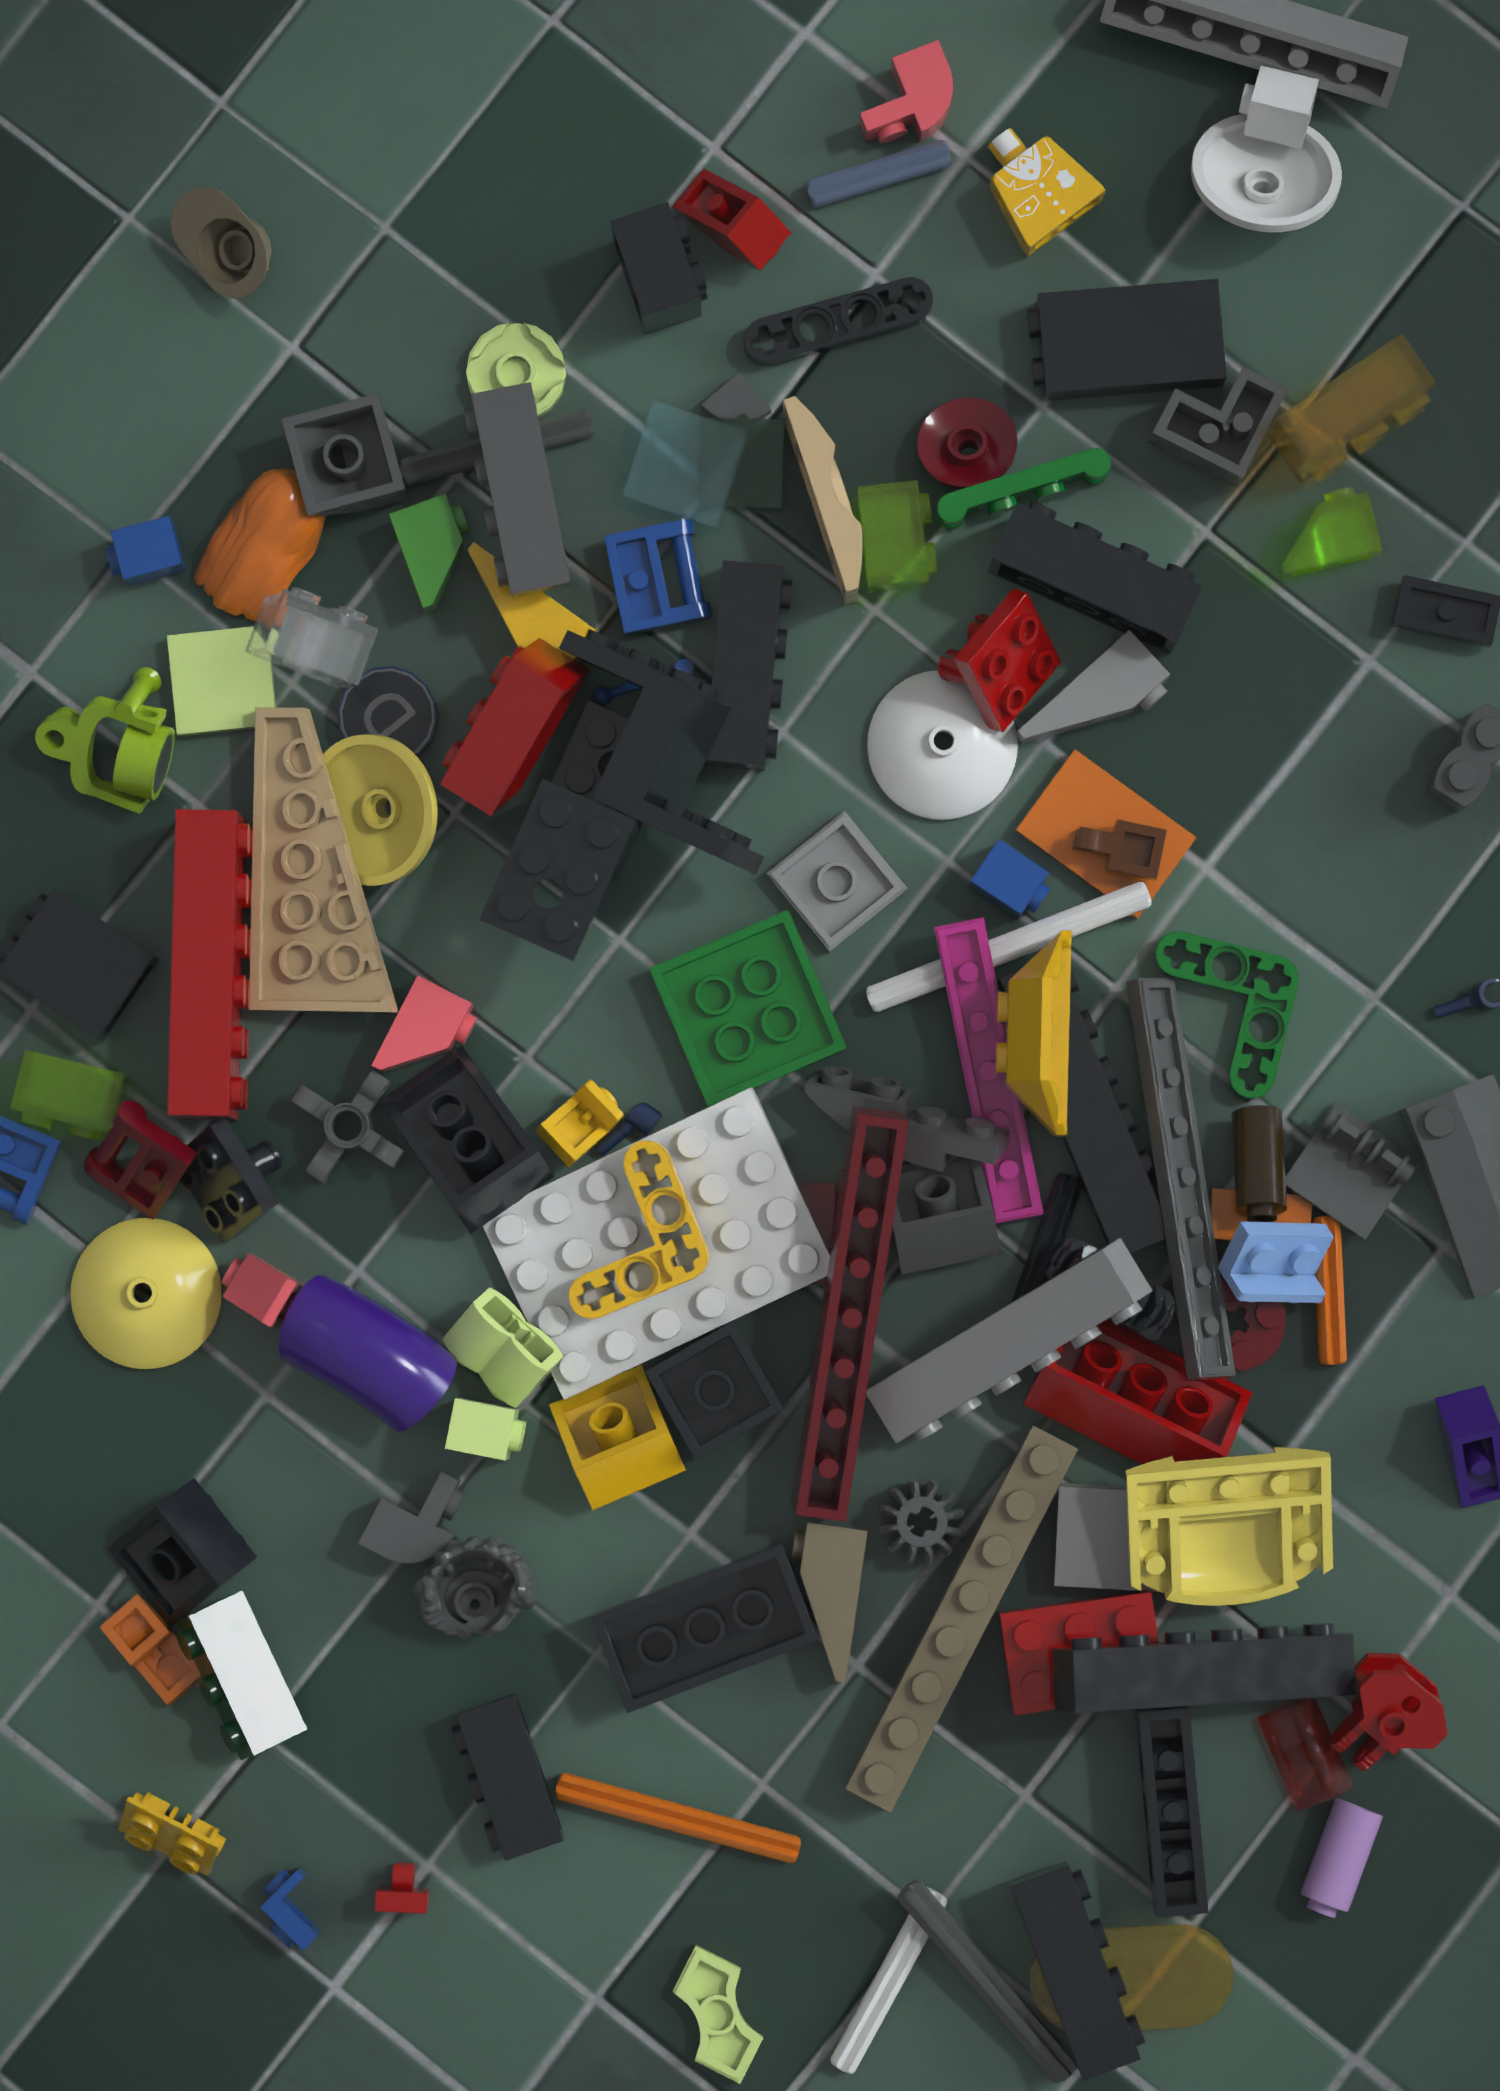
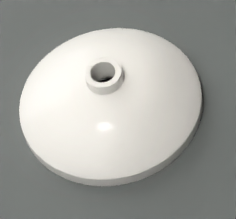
M1246 114L1235 115L1216 123L1199 139L1194 149L1191 163V177L1194 187L1202 201L1215 214L1232 224L1259 232L1297 230L1322 218L1332 208L1338 197L1342 180L1339 158L1331 144L1310 126H1308L1302 149L1245 136Z
M932 670L905 679L882 699L869 727L867 739L868 759L877 784L897 806L921 818L954 820L980 811L1002 792L1012 775L1016 763L1018 749L1017 732L1014 720L1004 732L988 728L968 687L957 682L943 680L940 678L938 670ZM945 732L951 735L953 739L951 748L941 750L935 746L934 737L938 733Z

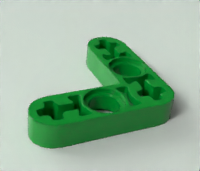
M1172 932L1165 935L1158 942L1154 950L1156 966L1164 975L1247 996L1228 1070V1083L1231 1090L1243 1099L1254 1100L1264 1096L1272 1088L1298 987L1299 974L1296 966L1282 956L1186 932ZM1176 941H1181L1185 943L1184 951L1186 953L1199 956L1201 954L1200 945L1209 947L1210 951L1203 962L1204 976L1193 973L1198 965L1196 963L1183 961L1178 969L1171 967V958L1163 955L1164 948H1172ZM1230 953L1239 960L1240 973L1236 979L1222 981L1214 975L1212 962L1218 954ZM1249 958L1259 960L1254 969L1256 971L1269 973L1274 968V965L1282 967L1281 975L1289 978L1288 986H1280L1276 993L1268 991L1269 983L1267 981L1253 978L1252 989L1244 987L1242 984L1249 973ZM1260 1013L1268 1014L1276 1021L1277 1033L1271 1041L1259 1042L1251 1036L1249 1023L1255 1015ZM1243 1044L1257 1051L1272 1050L1271 1061L1263 1056L1260 1057L1257 1070L1259 1074L1265 1076L1264 1084H1255L1252 1091L1244 1089L1245 1080L1237 1077L1238 1070H1246L1252 1058V1054H1242Z

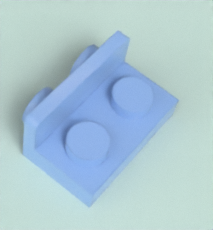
M1240 1221L1218 1269L1239 1301L1250 1303H1321L1326 1292L1315 1274L1334 1236L1326 1224Z

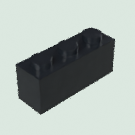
M517 1693L459 1712L456 1715L459 1724L451 1726L460 1755L469 1753L475 1773L467 1776L476 1803L486 1802L492 1821L484 1823V1828L492 1851L502 1850L504 1859L507 1861L564 1841L565 1835Z

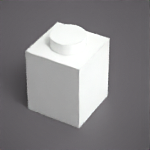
M1261 65L1255 85L1245 84L1239 107V113L1247 115L1244 135L1302 149L1313 111L1319 79Z

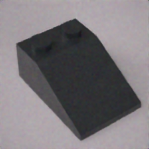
M462 1045L379 1101L386 1114L470 1234L554 1177L539 1150Z

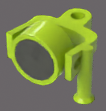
M150 667L138 668L133 675V684L120 701L96 696L87 704L81 715L73 708L61 707L41 722L35 733L36 744L44 754L71 762L70 776L75 790L141 814L150 800L154 801L158 797L171 763L175 730L161 725L166 717L167 709L142 704L150 694H154L160 689L161 678L159 674ZM105 717H111L128 724L117 753L113 782L101 780L97 776L93 765L94 738L100 720Z

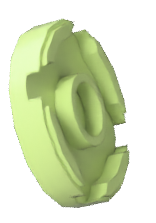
M525 323L497 325L481 335L469 353L466 374L471 394L531 382L539 418L554 407L563 393L566 379L563 354L553 338L537 326Z

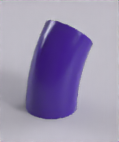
M317 1275L305 1283L290 1305L280 1331L279 1354L286 1364L305 1372L345 1395L377 1417L389 1428L398 1432L412 1427L431 1411L448 1389L457 1367L456 1357L419 1328L368 1296L326 1275Z

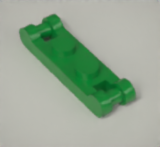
M1092 448L942 496L938 502L936 520L943 529L955 530L961 527L965 517L986 509H988L989 516L1006 513L1015 508L1016 500L1035 494L1037 501L1047 500L1065 493L1064 485L1079 480L1091 486L1099 485L1108 476L1111 458L1105 450Z

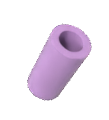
M1335 1798L1300 1892L1301 1895L1309 1898L1307 1908L1332 1918L1336 1917L1338 1909L1345 1912L1349 1911L1383 1819L1382 1815Z

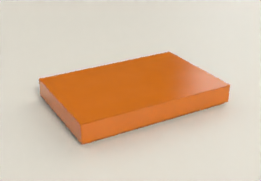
M1074 749L1015 830L1016 833L1100 894L1106 895L1134 883L1144 882L1151 900L1197 838L1076 749ZM1118 819L1167 830L1157 879L1153 881L1106 871L1108 855L1072 849L1076 829L1085 827L1113 834L1114 824ZM1144 910L1133 913L1131 916L1137 920Z

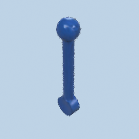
M680 659L675 663L674 668L693 675V664L689 660ZM629 682L611 688L599 686L593 692V699L599 705H607L613 697L641 688Z

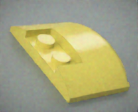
M1274 1447V1453L1179 1462H1175L1173 1456L1125 1471L1129 1580L1131 1587L1141 1591L1142 1583L1158 1592L1165 1593L1166 1600L1177 1603L1206 1606L1236 1605L1273 1598L1298 1589L1299 1586L1296 1581L1303 1579L1319 1566H1321L1323 1575L1333 1569L1331 1456L1329 1452Z

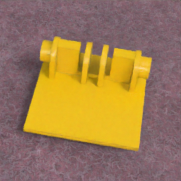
M136 1792L133 1798H127L118 1830L125 1833L124 1837L130 1844L145 1851H151L154 1848L170 1856V1862L176 1868L186 1873L195 1875L199 1871L206 1876L209 1875L215 1857L219 1855L227 1839L219 1835V1828L199 1818L195 1821L192 1829L188 1826L193 1817L190 1813L187 1814L182 1824L175 1821L180 1808L175 1806L169 1817L165 1814L170 1807V1803L149 1792L146 1796Z

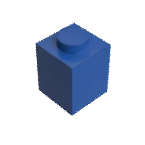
M169 516L110 531L114 545L106 547L109 565L113 576L122 574V578L128 587L186 571L175 525Z
M998 839L969 883V886L1017 918H1020L1025 909L1035 913L1051 889L1043 884L1049 874L1048 871L1000 839Z

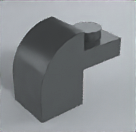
M441 1471L419 1515L385 1497L381 1498L358 1544L384 1558L399 1563H418L434 1557L438 1551H443L456 1536L455 1533L439 1526L442 1517L449 1521L454 1517L465 1495L457 1490L461 1479Z

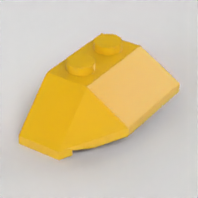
M1072 931L1059 932L1008 981L1007 992L997 993V1022H1006V1043L996 1042L995 1073H1005L1004 1085L1054 1137H1065L1067 1135Z

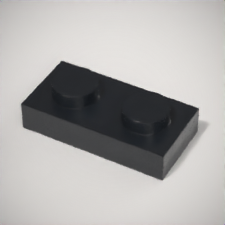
M1403 575L1392 627L1490 647L1493 643L1500 610V596Z

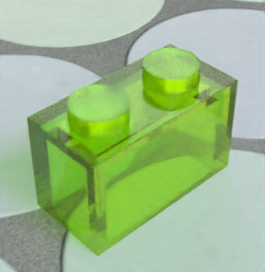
M918 480L859 486L857 488V502L863 533V555L868 593L927 587L929 582L928 573L937 572L934 542L925 543L923 524L932 522L929 494H919Z
M25 1050L10 1109L23 1112L21 1118L23 1123L50 1129L52 1120L72 1124L71 1135L99 1141L101 1132L108 1133L113 1125V1115L119 1104L123 1102L129 1076Z

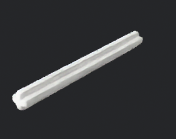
M1144 882L1134 883L988 940L993 966L997 967L1043 949L1061 931H1072V937L1149 908L1152 905V900ZM938 959L869 986L866 989V996L874 1012H881L945 987L941 960Z

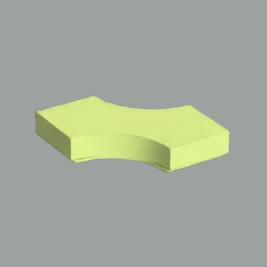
M695 1945L672 1992L690 2006L698 2021L700 2044L695 2061L740 2084L763 2040V2036L753 2030L744 2020L737 2005L735 1991L741 1967Z

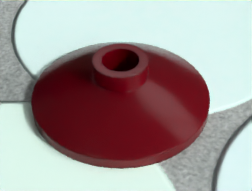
M972 397L954 399L934 409L924 420L917 439L919 459L926 472L939 483L955 489H964L1003 476L1012 465L1018 447L1017 432L1009 415L990 401ZM967 447H973L977 450L972 455L960 454Z

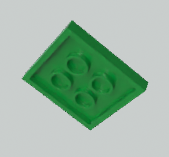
M785 910L649 968L707 1107L715 1105L750 1087L755 1089L847 1050V1046L789 910Z

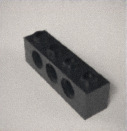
M1190 1707L1135 1709L1153 1912L1157 1918L1209 1913Z

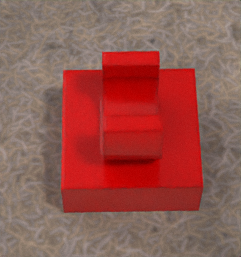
M395 1862L392 1872V1887L379 1886L376 1890L375 1912L427 1913L429 1910L430 1889L414 1888L415 1863Z

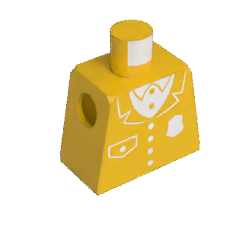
M1009 128L988 145L989 150L1003 166L1001 170L991 177L990 190L1027 257L1103 201L1106 190L1102 184L1048 136L1041 138L1027 149L1015 132Z

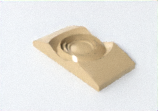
M795 396L783 400V419L844 604H852L857 601L862 569V525L853 516L840 472L834 460V442L815 416Z

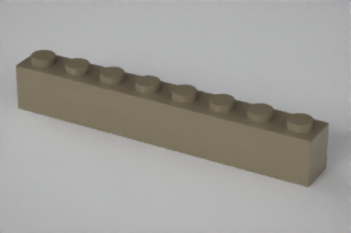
M1034 1425L1029 1426L845 1782L846 1790L891 1813L1078 1448Z

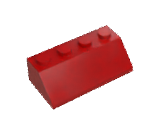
M1106 1319L1097 1325L1102 1334L1081 1347L1075 1349L1071 1341L1057 1348L1061 1358L1036 1372L1023 1402V1405L1136 1462L1145 1464L1173 1456L1175 1462L1227 1457L1253 1392L1225 1378L1188 1381L1183 1357L1141 1338L1135 1333Z

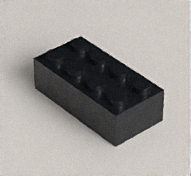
M1029 501L1027 507L1016 503L992 556L988 573L1125 634L1130 630L1140 641L1171 654L1202 588V585L1193 582L1195 574L1175 564L1168 563L1164 569L1148 562L1149 554L1131 544L1122 542L1119 548L1101 540L1103 534L1099 530L1084 523L1075 522L1073 527L1055 520L1057 514L1055 511L1037 502Z
M782 1542L591 1616L627 1713L818 1640Z

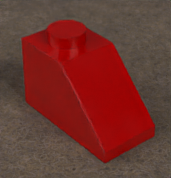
M704 168L672 206L679 214L682 213L684 218L733 257L759 271L777 254L780 246L792 233L759 197Z

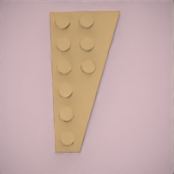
M255 707L249 1010L398 1013L395 997L310 709Z

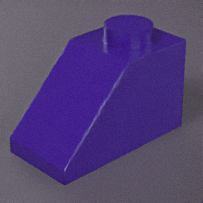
M1482 1385L1436 1397L1440 1434L1461 1509L1500 1499V1423L1485 1386Z

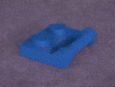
M692 519L676 520L604 536L625 636L680 624L701 622L713 617L710 602H705L691 540V536L695 535ZM672 542L684 606L670 608L657 543Z
M0 1115V1170L27 1181L21 1195L0 1187V1209L12 1213L13 1220L27 1225L33 1216L39 1196L63 1141Z

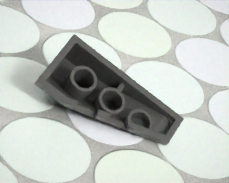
M1494 1074L1399 1111L1473 1298L1500 1288V1089Z

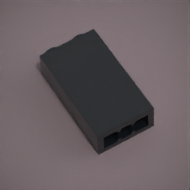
M1218 279L1038 293L1035 302L1036 308L1027 309L1029 338H1038L1040 352L1039 358H1032L1031 360L1034 388H1043L1044 401L1174 391L1175 388L1178 390L1223 387L1227 379Z

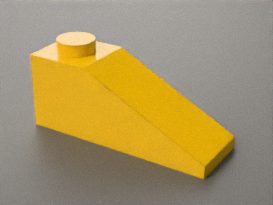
M473 542L468 548L469 556L516 646L521 645L526 648L538 638H541L579 662V658L559 649L567 630L582 637H585L588 629L595 632L596 630L544 592L512 597L509 586L499 588L494 563L495 557Z

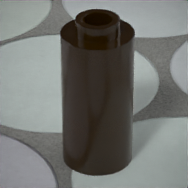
M1264 1105L1242 1107L1231 1114L1236 1212L1242 1216H1247L1248 1222H1274L1277 1220V1215L1287 1210L1282 1111L1279 1108Z

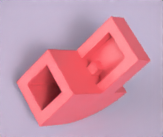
M939 40L892 58L891 72L902 97L860 113L859 125L866 142L877 138L880 143L896 140L908 132L906 127L912 124L919 141L922 142L930 138L941 128L951 106L953 78Z

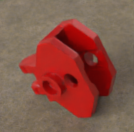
M1366 1653L1355 1664V1682L1358 1696L1351 1702L1353 1712L1330 1736L1329 1745L1338 1753H1342L1364 1732H1367L1370 1737L1356 1750L1352 1759L1353 1765L1360 1771L1369 1769L1387 1751L1395 1755L1401 1748L1434 1749L1448 1735L1444 1707L1439 1699L1436 1683L1400 1654Z

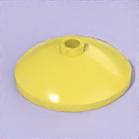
M362 734L340 740L327 749L323 756L361 885L378 886L396 882L409 875L420 865L432 845L438 816L437 799L433 783L419 758L404 744L395 739L377 734ZM388 800L391 805V815L386 810Z
M151 1218L127 1220L111 1226L99 1234L80 1256L71 1282L72 1311L84 1338L105 1358L117 1364L136 1369L167 1367L192 1355L212 1333L222 1306L223 1290L221 1275L209 1249L195 1234L173 1222L156 1218L154 1220ZM141 1283L148 1284L152 1290L151 1298L145 1303L138 1302L134 1297V1290Z

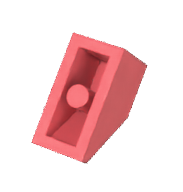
M417 975L371 1066L384 1073L449 1052L456 1041L464 1045L477 1021L476 1017L470 1015L474 1005Z
M251 1253L247 1254L244 1261L236 1257L221 1281L223 1285L228 1287L222 1297L272 1328H279L295 1296L304 1286L303 1283Z

